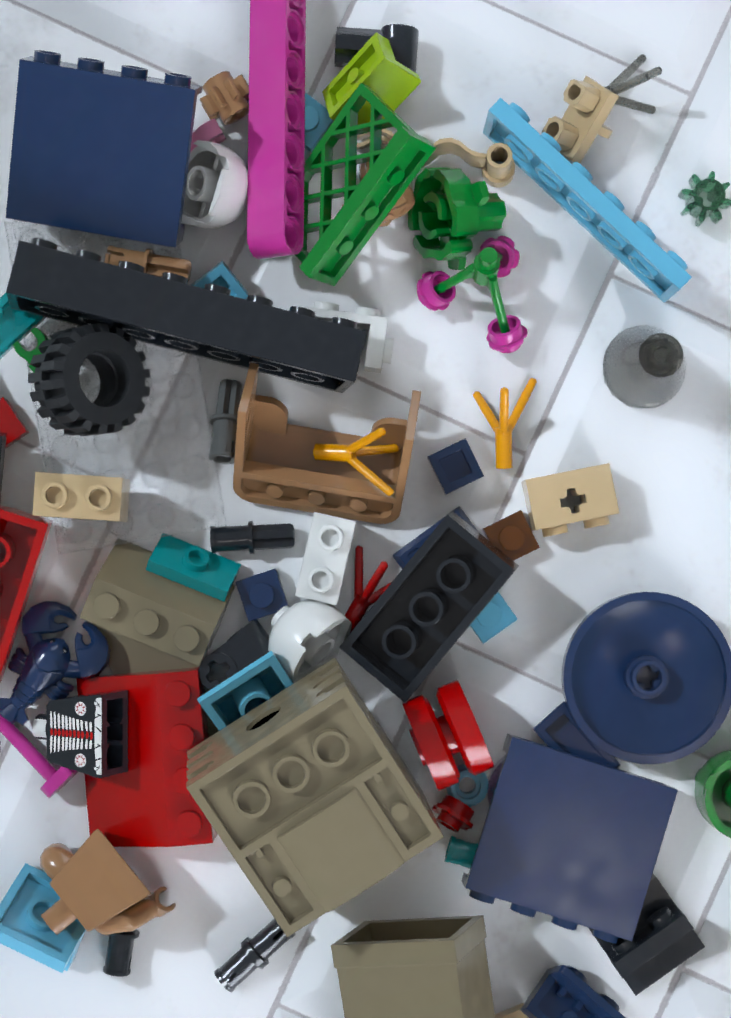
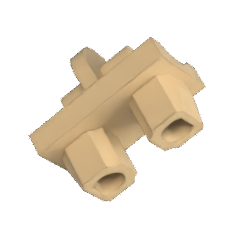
M585 76L583 81L570 80L563 93L564 101L570 105L562 119L556 116L549 118L542 132L548 133L558 142L562 155L578 163H581L597 134L607 139L610 138L613 131L603 124L619 97L588 76Z

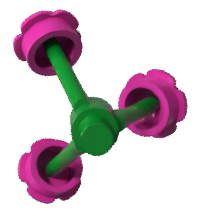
M499 236L497 239L493 237L486 239L480 246V253L475 257L474 263L452 277L443 271H428L417 282L418 299L432 311H437L438 309L445 310L455 298V285L466 279H473L478 285L487 286L490 290L497 318L489 323L487 328L488 334L486 339L489 342V347L501 353H512L521 347L524 342L523 339L528 335L527 328L521 325L518 317L506 315L497 277L501 278L509 275L511 269L516 268L520 260L519 251L514 248L515 243L509 237Z

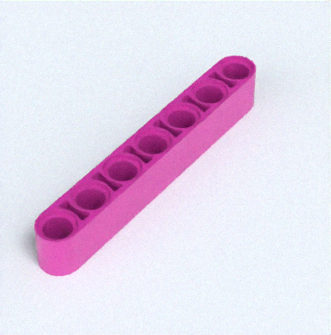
M250 0L247 242L250 252L259 260L295 255L300 253L303 248L306 0Z

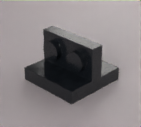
M652 874L632 941L619 938L617 944L595 937L635 996L705 947L693 930L694 928L676 906L654 874Z

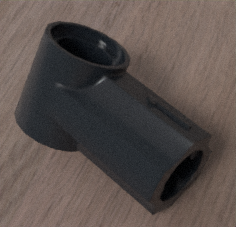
M404 24L385 25L381 30L337 27L335 67H345L377 32L389 40L395 60L416 73L419 36L417 28Z

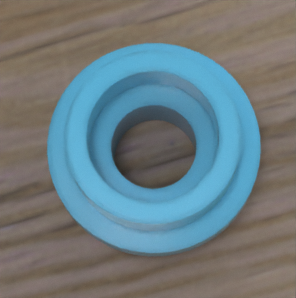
M465 764L458 765L457 768L460 773L459 783L463 778L470 777L475 781V786L471 791L464 792L459 788V783H456L446 788L447 793L469 807L475 806L483 801L487 795L489 788L487 776L484 772L474 776L468 772Z

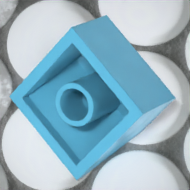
M270 651L197 698V700L220 731L294 683L276 655Z

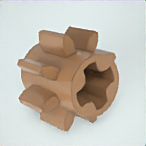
M224 71L213 76L203 85L202 88L206 96L200 98V102L210 120L214 118L216 120L220 117L224 125H230L249 113V104L247 102L249 100V85L242 74L233 79L229 71Z

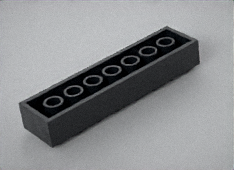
M32 238L30 243L19 240L6 290L11 309L77 326L98 323L108 324L109 328L118 327L124 330L123 337L132 336L136 341L249 369L250 363L259 364L258 372L339 393L345 392L356 381L367 331L356 329L357 323L352 320L333 317L332 321L329 322L315 318V312L307 308L291 306L290 310L287 311L272 307L273 301L265 297L248 295L247 300L230 296L231 290L223 286L205 284V288L188 285L187 278L174 273L164 272L161 277L144 273L145 268L132 262L119 261L118 266L101 262L102 257L90 251L77 249L75 254H70L57 250L58 245L48 240Z

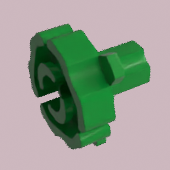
M425 168L415 180L413 191L415 204L408 211V228L411 231H421L422 235H414L413 246L423 258H435L438 261L447 260L449 269L464 270L466 255L473 249L472 238L478 232L502 229L503 220L507 216L505 201L501 200L497 193H489L485 181L471 184L470 179L460 168Z

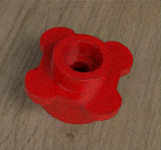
M445 795L441 803L438 802L436 805H433L432 810L439 814L436 820L447 829L456 833L459 832L460 828L465 831L472 829L473 824L470 820L475 812L462 801L450 795Z

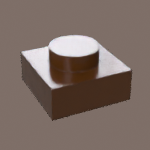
M521 510L482 529L487 540L513 561L540 548Z

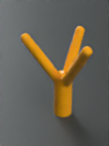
M535 378L529 379L510 417L509 390L506 387L501 388L499 422L479 391L473 393L475 401L495 432L497 469L513 468L512 431L537 383Z
M379 428L350 445L316 443L314 445L313 456L315 460L348 462L387 496H391L394 493V490L357 459V456L398 452L399 446L397 444L367 446L386 434L384 428Z

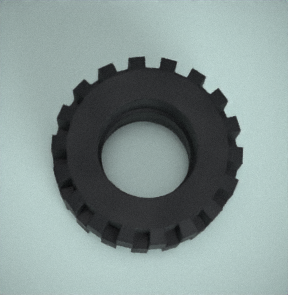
M98 323L57 331L50 335V340L43 341L38 347L42 354L33 355L30 365L36 367L35 373L28 374V383H34L35 391L30 392L32 402L39 401L41 407L37 412L41 418L50 417L49 425L55 430L64 429V434L71 436L115 433L121 431L122 426H130L135 422L134 414L142 413L146 406L142 402V398L149 397L151 387L145 386V379L151 378L150 369H144L142 362L146 360L143 351L137 352L135 350L137 342L132 336L123 338L124 330L118 327L109 328L108 324ZM85 358L95 366L100 378V390L93 403L85 396L80 386L79 373Z

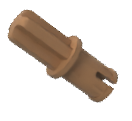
M109 245L107 248L108 253L105 254L104 263L118 266L119 261H127L143 266L145 268L144 273L161 277L162 273L168 272L187 278L188 281L191 277L192 264L189 260L154 254L153 249L147 248L143 252Z

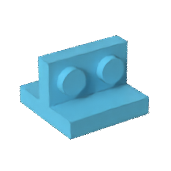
M25 863L0 903V944L63 973L64 970L68 971L75 959L86 929L78 919L58 935L49 928L41 914L56 903L60 897L49 884L52 879L45 872Z

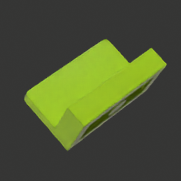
M376 32L322 93L329 117L335 120L360 83L369 86L395 111L416 89L421 80L417 73L395 60L389 40ZM368 101L365 102L358 112V125L370 122L371 104Z

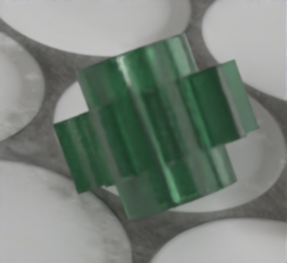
M711 171L706 179L702 181L696 174H693L688 180L693 190L682 189L677 196L680 199L686 200V207L680 214L681 216L690 214L696 218L695 225L698 227L708 217L716 224L722 219V214L718 208L728 209L731 206V200L725 198V190L730 186V183L721 184L715 180L714 171ZM702 191L708 193L707 200L712 202L708 207L703 205V198L699 196Z

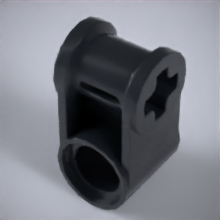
M258 619L250 622L233 634L226 643L206 656L201 662L199 678L207 689L211 690L222 683L217 679L213 681L210 679L215 673L212 668L215 663L221 666L229 665L230 669L225 674L227 678H230L269 652V635Z

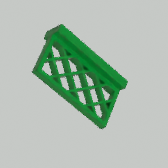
M363 83L359 84L304 163V242L301 252L295 254V256L301 262L299 268L308 278L332 286L338 283L436 149L430 141L418 135L369 86ZM368 101L371 104L370 122L358 125V112L365 102ZM394 127L397 132L387 146L381 149L382 129ZM370 132V152L357 155V135ZM346 138L345 158L333 160V147L339 139ZM369 162L368 172L361 182L356 185L357 164ZM345 167L344 187L332 190V171ZM321 173L320 192L308 195L309 181L314 174ZM344 197L343 207L335 218L331 219L332 199ZM320 202V222L308 224V204ZM319 231V240L312 250L308 252L307 233Z

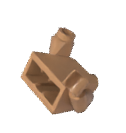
M99 829L89 836L75 854L66 845L56 843L45 848L40 856V867L52 879L49 884L60 897L56 903L41 914L43 920L56 935L60 934L76 919L79 920L88 932L93 929L103 935L130 932L155 917L167 914L176 907L175 903L168 907L160 903L159 894L166 891L167 888L163 886L151 893Z

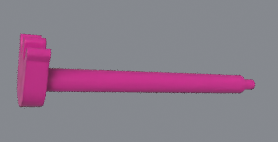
M0 716V732L46 780L40 789L48 798L56 794L78 773V771L63 766L56 770L14 724Z

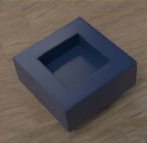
M466 438L427 456L445 495L484 477Z
M276 568L235 582L249 622L274 614L284 606L289 607Z

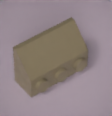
M118 538L94 580L79 618L200 666L209 653L236 585H232L225 602L147 571L146 567L152 551Z

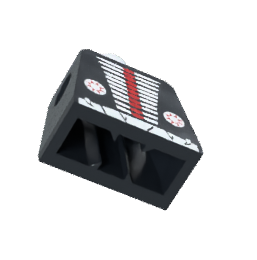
M128 690L50 700L46 705V714H38L32 724L34 737L46 740V757L49 762L96 778H104L127 772Z

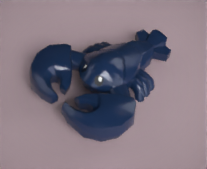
M43 601L31 606L22 618L21 630L29 653L26 655L21 647L16 648V653L12 655L8 668L20 676L17 678L16 685L12 689L11 697L0 698V716L11 724L18 722L23 726L27 723L29 719L25 709L33 705L38 699H41L44 694L50 700L66 698L69 692L74 690V686L63 682V678L86 680L97 677L109 664L111 649L107 638L97 626L91 623L84 622L82 624V627L91 638V643L85 644L83 634L76 633L74 640L77 661L71 660L69 647L64 639L50 638L43 640L42 634L58 633L70 627L66 622H55L54 618L60 615L74 621L76 620L77 614L67 605L57 601Z

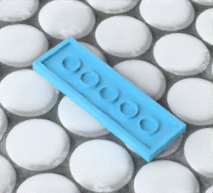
M500 98L488 110L483 134L494 144L504 143L508 145L512 151V158L515 164L663 303L676 294L692 278L686 272L688 267L684 260L673 251L669 250L666 253L654 242L656 236L648 226L640 221L634 223L622 212L624 206L616 196L608 191H605L603 194L591 183L593 177L589 171L578 162L571 164L560 154L561 147L558 142L546 132H542L540 135L528 123L530 118L520 106L513 102L508 105Z

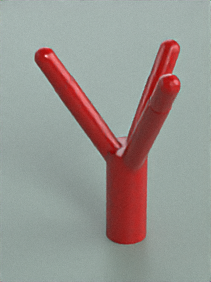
M360 545L355 548L354 599L345 613V617L352 623L351 632L361 621L368 607L375 603L391 584L388 583L374 592L388 568V563L382 561L363 591L364 562L363 547Z

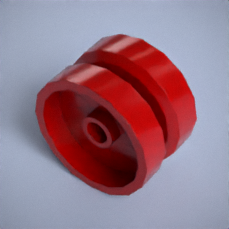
M458 680L437 688L436 696L444 713L441 716H435L429 699L422 694L409 699L406 703L402 702L412 727L409 729V733L423 766H428L438 791L459 783L460 773L452 755L459 752L468 772L474 776L494 768L488 748Z

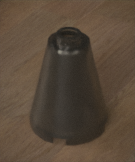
M638 325L625 329L610 342L605 350L603 358L604 382L612 396L627 406L654 408L665 404L678 393L686 376V358L680 343L670 333L656 326Z

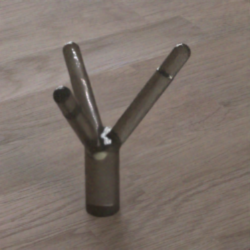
M641 54L605 88L618 95L661 75L662 68L655 67L627 80L646 61L647 57ZM621 96L615 102L616 105L649 114L656 112L655 106Z

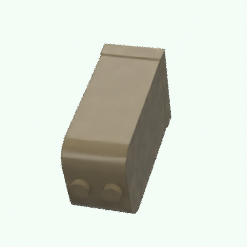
M484 916L364 921L331 945L333 964L338 973L344 1017L495 1018L485 938L487 936Z

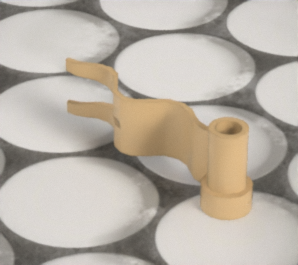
M382 129V144L389 143L394 136L392 131ZM370 132L357 135V140L370 137ZM444 138L436 141L433 144L436 147L435 151L423 166H427L440 155L453 154L459 156L470 166L481 168L484 181L492 187L500 188L508 185L515 175V162L508 145L495 143L489 147L487 154L472 151L462 142L453 138ZM370 139L357 143V149L369 147ZM496 161H501V162H503V163H502V164H497V163H495V162H496Z

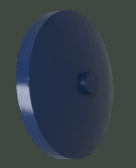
M635 592L621 595L608 600L591 611L571 636L562 663L561 681L565 703L571 717L581 732L606 753L621 760L638 764H661L675 761L688 756L705 745L726 719L731 707V650L716 623L692 603L673 595L658 592Z

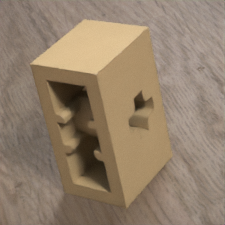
M609 463L526 479L521 482L531 531L542 529L543 537L567 533V524L583 521L585 529L610 524L609 515L619 514ZM567 490H570L572 496H580L581 504L574 506V513H571L569 507H561L560 499L567 497Z
M35 472L32 516L127 522L130 480L121 477Z

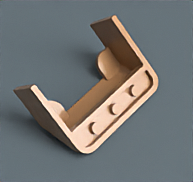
M250 363L237 415L233 474L234 492L243 500L252 503L311 513L317 512L376 524H388L398 519L401 512L414 442L421 391H412L407 420L390 417L376 421L372 426L371 432L384 428L386 434L367 446L397 444L399 446L398 452L357 456L358 460L394 490L393 495L387 496L348 462L314 459L313 449L316 443L350 445L363 436L288 424V409L281 401L273 397L256 395L259 364Z

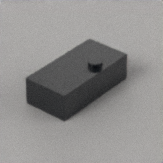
M455 512L449 513L339 648L406 703L513 575L519 565Z

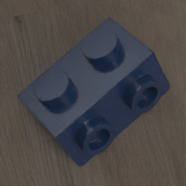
M568 965L547 969L520 1009L529 1018H626L619 1012L620 1008L614 1000L594 991L586 984L587 978L584 974Z

